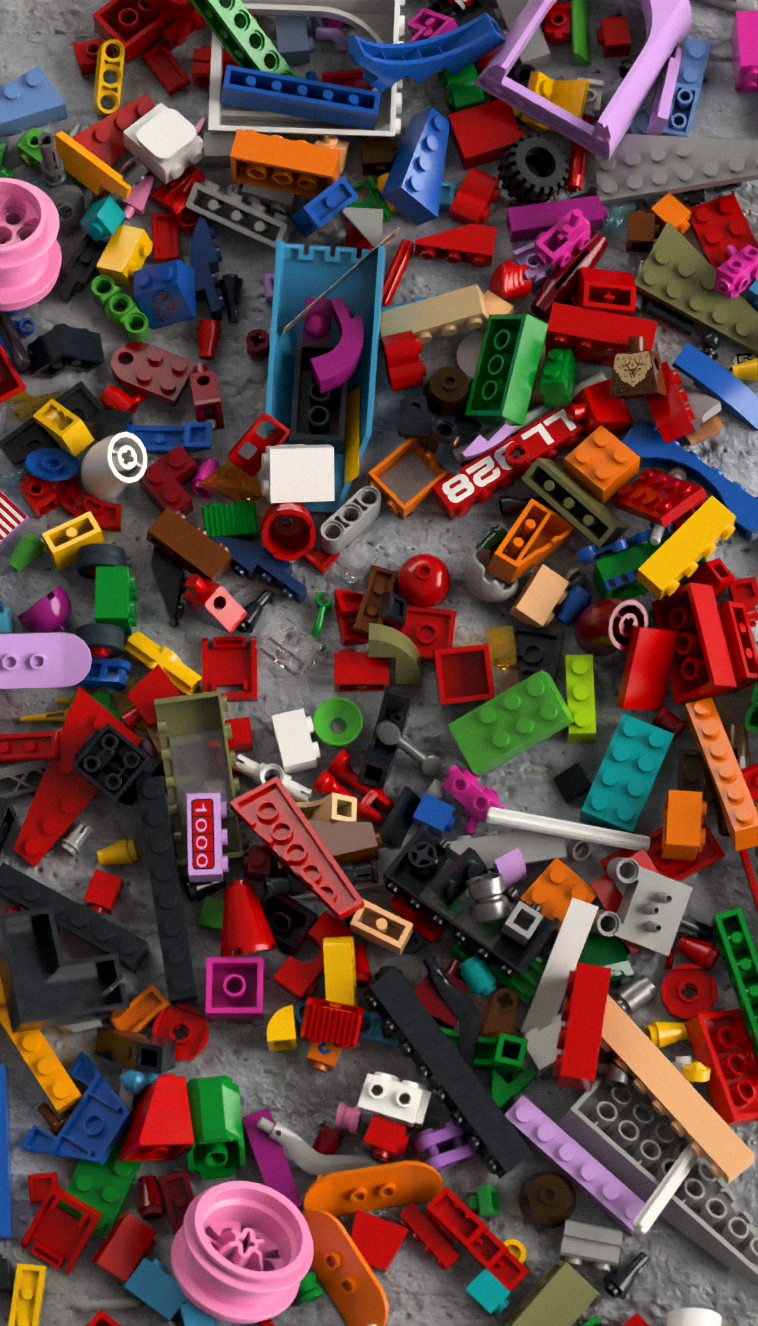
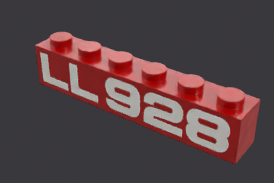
M567 406L558 407L461 468L458 475L451 474L433 485L432 496L448 519L452 520L455 517L461 518L470 512L471 507L477 503L484 504L489 501L496 491L500 489L506 490L511 487L517 478L522 475L524 476L537 458L554 460L563 449L575 447L581 441L583 427L577 420L570 421L567 418ZM516 441L524 443L529 449L527 464L518 469L508 466L505 461L507 446ZM515 450L513 454L514 459L520 460V451Z

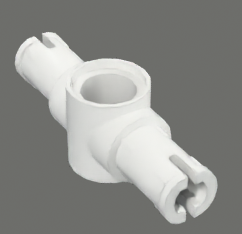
M242 754L237 756V767H232L233 770L252 778L253 782L258 785L265 783L268 776L276 775L294 800L309 802L308 798H311L313 790L293 781L292 777L285 774L279 765L259 764Z

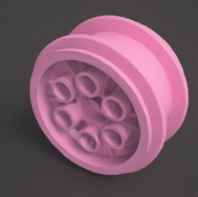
M231 1181L208 1188L193 1199L185 1213L183 1225L176 1233L172 1242L170 1259L174 1275L181 1290L195 1306L217 1319L231 1323L248 1324L273 1318L290 1306L298 1292L300 1281L307 1274L311 1266L314 1248L312 1236L305 1218L288 1198L262 1184L249 1181Z

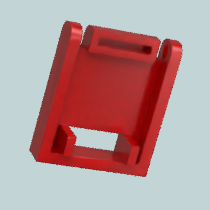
M246 636L213 637V649H208V638H202L203 693L217 691V687L243 686L244 692L221 693V696L227 695V702L258 701L257 637H251V648H246Z
M54 1184L49 1188L20 1245L26 1248L32 1238L36 1241L29 1252L57 1269H60L66 1259H68L69 1262L64 1272L70 1275L103 1213ZM63 1201L84 1215L79 1219L59 1207V1205Z

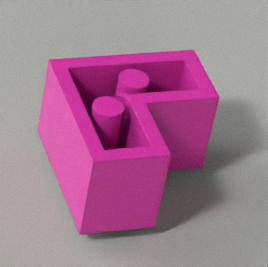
M423 8L406 24L413 35L407 43L432 38L457 28L458 25L454 18Z

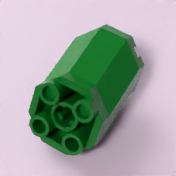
M226 1075L193 1078L187 1082V1094L194 1144L187 1149L188 1170L193 1173L194 1169L199 1171L200 1176L206 1180L228 1178L235 1173L234 1168L239 1164L240 1168L246 1164L239 1086L232 1083V1078Z

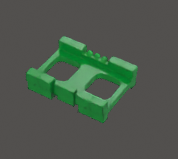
M372 175L367 177L366 181L351 186L354 190L364 187L369 194V198L360 202L353 201L347 207L383 209V222L391 221V213L386 203H382Z

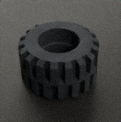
M535 133L528 136L523 135L501 156L500 163L497 166V170L500 173L497 176L498 180L503 182L501 185L503 190L507 189L509 192L507 195L510 198L514 196L516 202L521 204L524 201L526 205L546 203L565 184L564 182L568 178L566 172L569 170V165L565 163L567 157L565 154L562 155L561 147L559 145L556 147L553 144L555 141L552 139L546 140L545 136L541 134L536 137ZM526 163L535 167L540 177L534 175L528 169Z

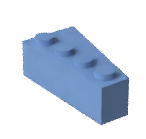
M39 65L0 87V137L9 134L14 136L23 133L22 130L37 126V128L48 125L47 122L57 119L59 121L68 119L65 102Z

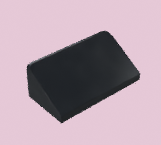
M408 786L403 787L380 831L382 841L395 848L401 846L412 825L413 815L421 802V799Z

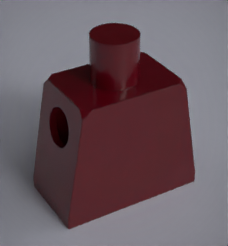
M197 365L193 368L194 373L189 375L196 421L212 422V431L225 429L216 373L214 370L209 371L207 365Z
M452 959L445 973L450 981L467 995L469 987L460 979L462 971L458 967L462 963ZM425 976L413 992L437 1024L444 1028L455 1030L458 1022L457 1016L436 992L428 977Z

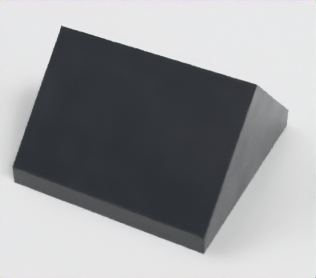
M264 893L260 905L274 937L276 947L295 957L307 940L309 930L317 921V914L287 894L274 896L272 900H267Z

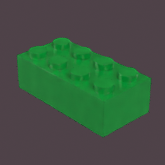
M489 314L465 416L484 425L503 426L507 423L509 426H524L548 324L529 314Z

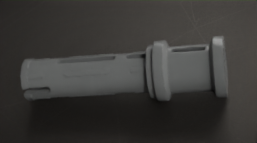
M43 133L38 138L43 158L40 166L45 184L54 188L64 184L66 172L63 160L58 156L55 137H52L51 133Z

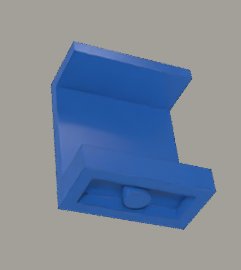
M342 176L302 207L290 219L303 236L307 238L359 196L345 177Z

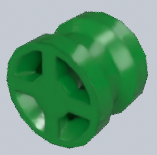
M315 1272L305 1275L300 1281L296 1294L298 1306L306 1305L324 1295L323 1289L317 1286Z

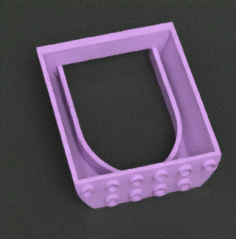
M529 0L504 37L506 42L497 48L474 85L609 161L665 71L670 57L674 56L677 47H680L690 31L692 12L689 0H629L640 6L646 22L645 46L600 116L595 127L506 77L547 12L557 0Z

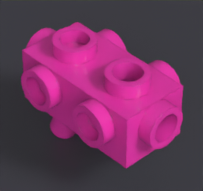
M574 209L566 216L561 215L549 231H544L538 235L535 240V259L543 267L549 265L552 269L558 264L563 267L569 262L572 257L571 253L576 248L582 250L590 242L591 226L581 210Z
M733 245L726 247L725 253L730 258L717 268L714 284L715 290L729 298H736L740 292L744 291L747 286H751L758 279V249L751 245H747L739 252Z
M453 765L444 775V778L447 780L442 787L464 805L462 811L469 815L464 829L466 832L475 834L479 819L482 822L486 821L487 811L490 807L504 809L501 806L503 803L498 800L499 794L489 786H486V788L477 781L479 777L469 768L464 770L462 767L458 768L456 765Z

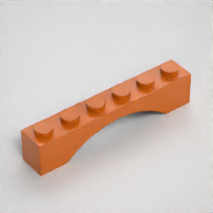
M712 697L685 704L687 726L694 744L701 752L711 774L735 850L740 851L758 846V813Z

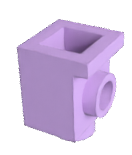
M535 241L513 251V264H523L529 267V270H525L523 279L532 281V285L535 286L543 284L550 275L551 267L549 265L543 267L535 259Z

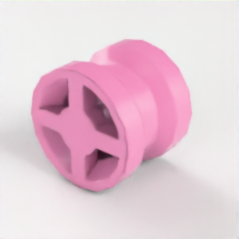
M339 1102L334 1130L346 1129L351 1134H357L361 1112L357 1111V1105L355 1107H348L346 1103Z

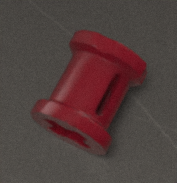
M262 329L251 330L246 336L247 353L255 361H262L269 356L270 339L268 334Z
M666 705L655 717L652 725L673 733L672 741H674L683 732L688 721L679 719L669 711L670 708Z

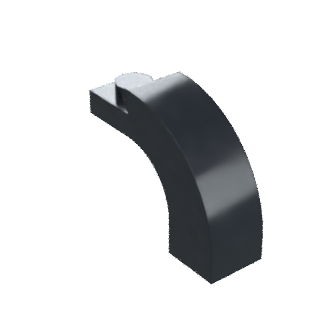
M390 687L386 688L373 736L362 759L358 782L384 789L399 748L394 744L386 745L377 738L375 730L380 722L388 720L399 728L403 737L410 714L409 710L413 694Z

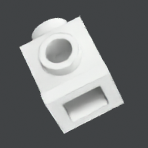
M586 79L589 81V88L583 115L599 120L604 81Z

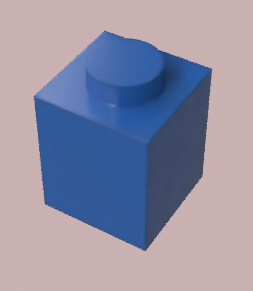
M425 793L413 815L412 824L420 828L423 823H426L428 825V832L442 838L446 831L449 833L452 831L456 823L457 817H454L455 807Z

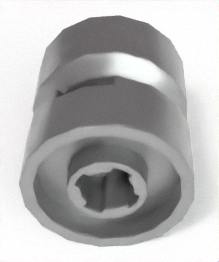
M501 873L480 875L466 881L469 897L475 899V902L472 904L475 921L495 920L511 913L508 898L502 895L505 890V884Z

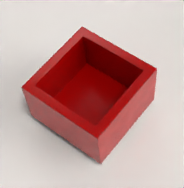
M489 644L432 651L439 705L488 700L495 697Z

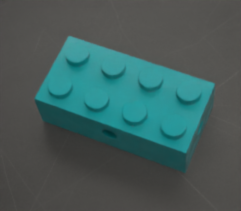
M623 713L582 807L579 820L597 827L634 833L671 746L674 734Z

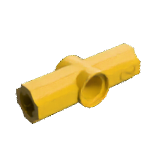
M139 631L133 633L124 646V651L142 663L148 672L159 664L176 689L184 695L194 694L198 689L202 677L183 664L180 658L165 646L160 647Z

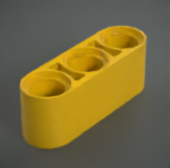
M110 39L103 43L97 52L93 109L95 113L102 117L111 115L120 105L125 49L123 44L116 39ZM107 46H111L116 50L117 56L115 59L109 58L106 55L105 49ZM104 72H110L114 76L113 84H107L104 81ZM102 97H106L111 101L112 107L110 110H106L101 106L100 101Z
M353 936L326 937L323 940L326 1000L358 1006Z

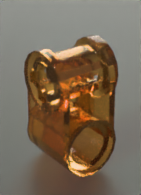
M503 988L494 994L482 1037H497L500 1033L512 1036L518 1002L517 996L512 990ZM503 996L509 997V1002L513 1003V1005H507L506 1009H502L501 1003L497 1002V1000H502Z

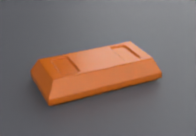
M151 984L129 1003L130 1008L121 1017L112 1018L109 1021L118 1030L139 1033L171 1004Z

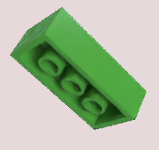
M540 670L448 724V727L471 771L479 776H483L573 724L575 721L551 675Z

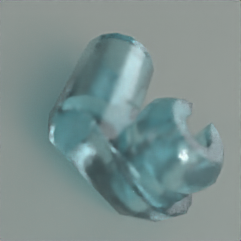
M631 202L612 207L607 214V220H605L606 228L609 231L618 230L624 217H628L629 212L637 211L635 203Z
M25 462L22 464L23 469L0 475V482L4 488L20 484L24 477L31 474L26 469Z

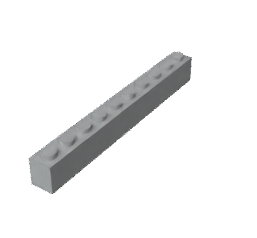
M513 828L509 833L499 834V831H490L484 833L483 837L472 838L471 835L457 837L456 841L450 842L451 849L459 855L468 847L474 849L487 866V870L496 873L493 869L494 860L516 848H519L522 853L526 870L549 866L556 857L565 864L567 858L563 837ZM405 845L401 846L400 850L378 849L379 859L375 860L378 868V883L373 884L371 881L356 883L354 888L359 895L388 891L383 883V873ZM314 893L291 897L301 904L321 902Z

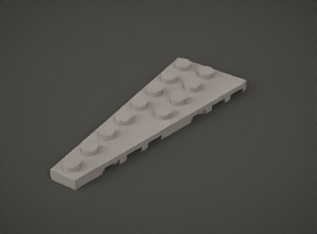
M625 134L609 161L595 154L597 194L600 195L601 205L662 196L668 192L674 194L757 180L758 141Z

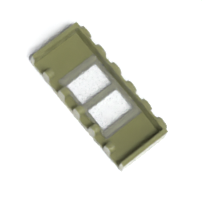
M218 690L155 699L154 705L177 866L188 864L187 794H221L222 802L227 801V818H222V829L227 828L228 845H223V856L228 855V858L244 856L243 850L248 849L247 835L240 832L239 822L243 821L230 807V801L236 799L235 795L241 793L239 779L232 776L231 767H237L235 751H229L227 740L233 739L231 723H225L223 712L229 711L227 695L221 696V692Z

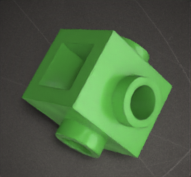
M33 127L28 133H24L18 141L19 159L25 166L29 168L32 166L43 174L40 166L43 158L38 138L46 132H40Z

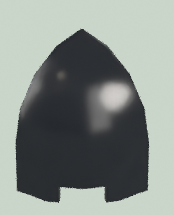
M100 411L90 415L84 421V424L92 437L99 442L108 436L127 432V425H133V411Z

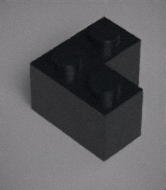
M67 324L53 326V329L44 335L38 336L35 341L26 346L30 359L31 375L52 379L68 368L90 372L105 362L100 333L89 331L86 328L70 327Z

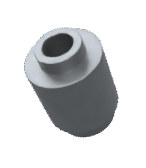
M641 975L640 977H634L614 993V1001L625 1013L633 1015L653 999L652 995L656 993V989L645 975Z

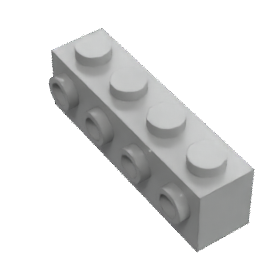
M208 180L205 181V184L194 183L185 207L271 247L276 248L277 239H282L285 243H288L295 225L288 223L289 218L277 212L273 216L265 212V206L253 201L249 205L242 201L243 196L232 191L225 194L219 191V185Z

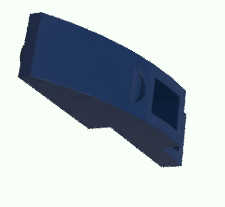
M203 215L199 217L195 226L190 249V267L195 269L196 302L206 300L212 320L222 321V310H226L222 294L217 295L215 289L219 287L216 273L219 272L218 262L222 261L219 246L214 247L212 239H216L212 223L207 224L206 218Z
M227 537L210 538L215 543L220 542L230 550L232 555L231 569L239 577L244 578L246 576L252 581L259 573V577L263 582L270 586L272 584L281 589L280 593L289 601L295 600L301 604L307 597V587L291 576L293 573L291 562L275 558L266 548L254 543Z

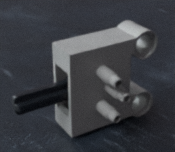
M616 857L610 860L607 865L609 878L615 882L628 884L617 914L611 911L598 910L590 929L591 932L597 935L613 936L664 956H669L677 931L699 940L710 941L714 934L712 926L683 915L693 887L640 867L637 861L631 858ZM623 863L627 866V873L624 877L619 872L620 866ZM606 916L608 926L605 930H602L600 921Z

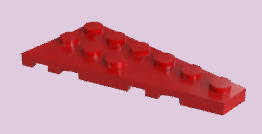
M80 687L60 733V760H49L13 848L34 867L99 792L96 787L72 768L73 763L76 761L74 755L97 728L102 730L109 723L137 747L143 741Z

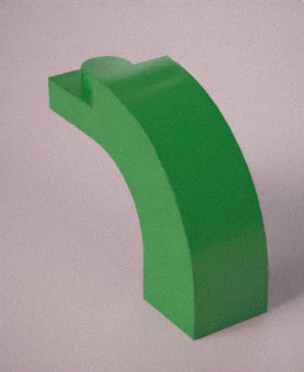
M440 1027L459 1052V1032ZM500 1033L497 1037L477 1036L473 1068L485 1071H492L494 1068L497 1072H517L521 1070L528 1040Z

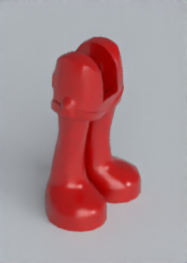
M343 749L334 758L328 771L325 770L319 776L312 790L319 795H329L333 792L357 798V817L372 822V824L379 827L384 822V818L370 804L373 802L385 812L390 813L394 803L385 794L383 789L357 781L358 775L350 767L351 757ZM334 776L354 788L364 798L361 800L336 781Z

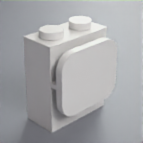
M162 102L123 131L124 147L135 157L138 156L145 166L165 184L169 183L172 179L179 178L185 169L192 164H197L204 155V142L196 134L195 127L177 110L168 109Z
M281 444L266 446V453L261 455L262 469H266V480H262V495L266 496L267 501L270 503L335 501L333 446L329 444Z

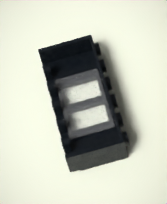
M423 823L383 873L385 888L393 895H400L405 898L408 905L415 911L421 912L422 910L431 916L429 918L431 922L439 928L443 929L445 926L453 932L452 936L461 944L466 945L468 943L476 949L475 953L487 962L490 960L499 966V971L509 978L514 977L519 981L559 929L560 919L555 917L551 921L543 915L542 920L530 939L523 946L502 933L501 929L519 901L540 914L542 909L534 902L529 905L518 897L519 892L514 887L509 886L502 893V895L508 898L511 913L499 919L482 922L475 921L472 904L475 902V899L469 897L468 888L448 907L444 905L429 885L460 855L451 849V843L447 839L442 837L438 840L429 834L428 825ZM418 842L430 843L434 846L437 853L438 867L434 873L428 876L417 875L410 865L409 850ZM487 870V871H486L485 873H483L482 875L490 874V873H493V872H491L490 870Z

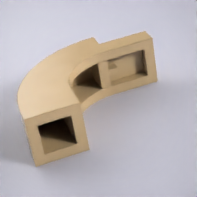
M332 792L325 798L317 801L296 802L307 820L356 822L357 798Z

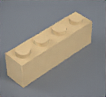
M475 284L382 311L380 323L381 337L412 330L414 336L419 337L421 344H424L436 337L453 336L460 330L477 329L488 321L484 294L479 286Z

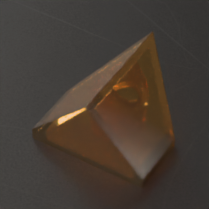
M230 461L226 462L198 484L234 502L238 500L252 502L263 497L262 487L257 474L252 477Z

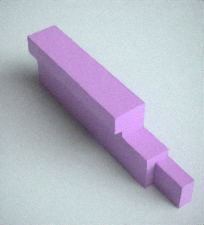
M677 47L674 56L670 57L666 66L663 81L658 80L646 129L647 135L661 136L668 121L683 53L682 48Z

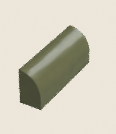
M537 458L521 478L599 548L616 542L629 528L552 459Z
M557 1259L501 1326H572L599 1293L566 1261Z

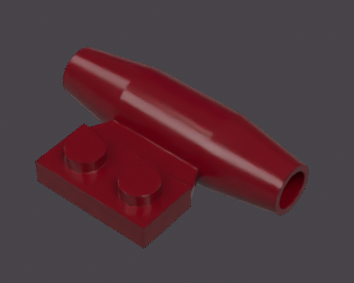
M595 231L591 232L588 245L582 250L576 248L571 253L572 257L569 262L563 267L558 264L547 277L530 306L531 311L538 318L546 320L550 317L553 302L565 304L570 301L572 306H577L579 268H596L608 246V241L602 234Z

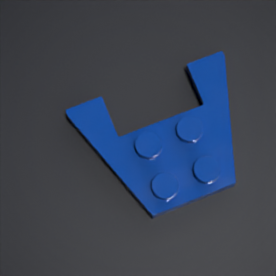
M80 1052L67 1073L87 1085L88 1089L57 1137L34 1124L21 1147L29 1152L104 1165L134 1115L89 1056Z

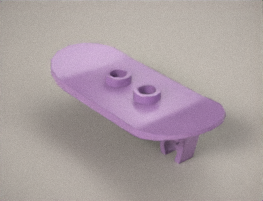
M66 632L0 634V689L74 686L84 680L91 669L92 657L90 649L85 641L75 634Z

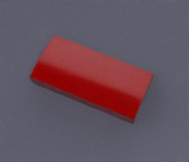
M734 1009L694 1015L685 1021L684 1025L697 1061L711 1069L710 1080L706 1081L705 1084L715 1111L729 1127L758 1121V1059L740 1010Z

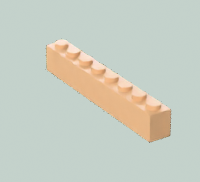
M608 994L599 1049L604 1054L609 1052L615 1059L613 1061L615 1066L633 1078L632 1084L641 1095L646 1093L652 1099L651 1105L660 1116L665 1114L671 1120L670 1126L679 1137L685 1136L690 1141L689 1147L698 1158L704 1157L709 1162V1169L718 1180L723 1178L729 1184L754 1163L755 1154Z

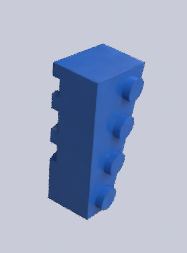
M433 107L411 117L381 194L385 200L417 226L438 218L450 122Z

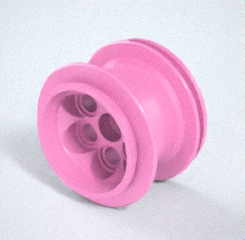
M0 178V311H14L26 308L44 298L52 290L58 279L62 261L60 245L56 239L59 231V214L55 204L38 187L13 178Z

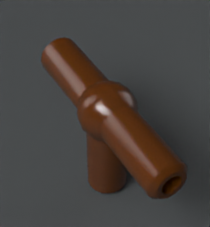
M43 1103L37 1108L50 1126L51 1133L58 1136L74 1109L59 1120L47 1103Z

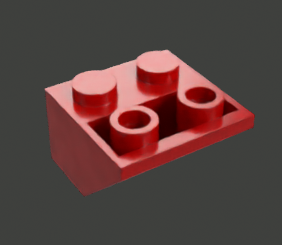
M585 267L579 268L577 307L630 317L634 315L636 285L632 273Z

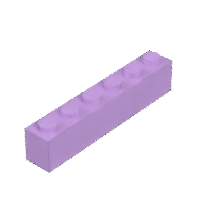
M522 1095L505 1114L521 1138L633 1237L635 1232L631 1224L645 1205V1202Z

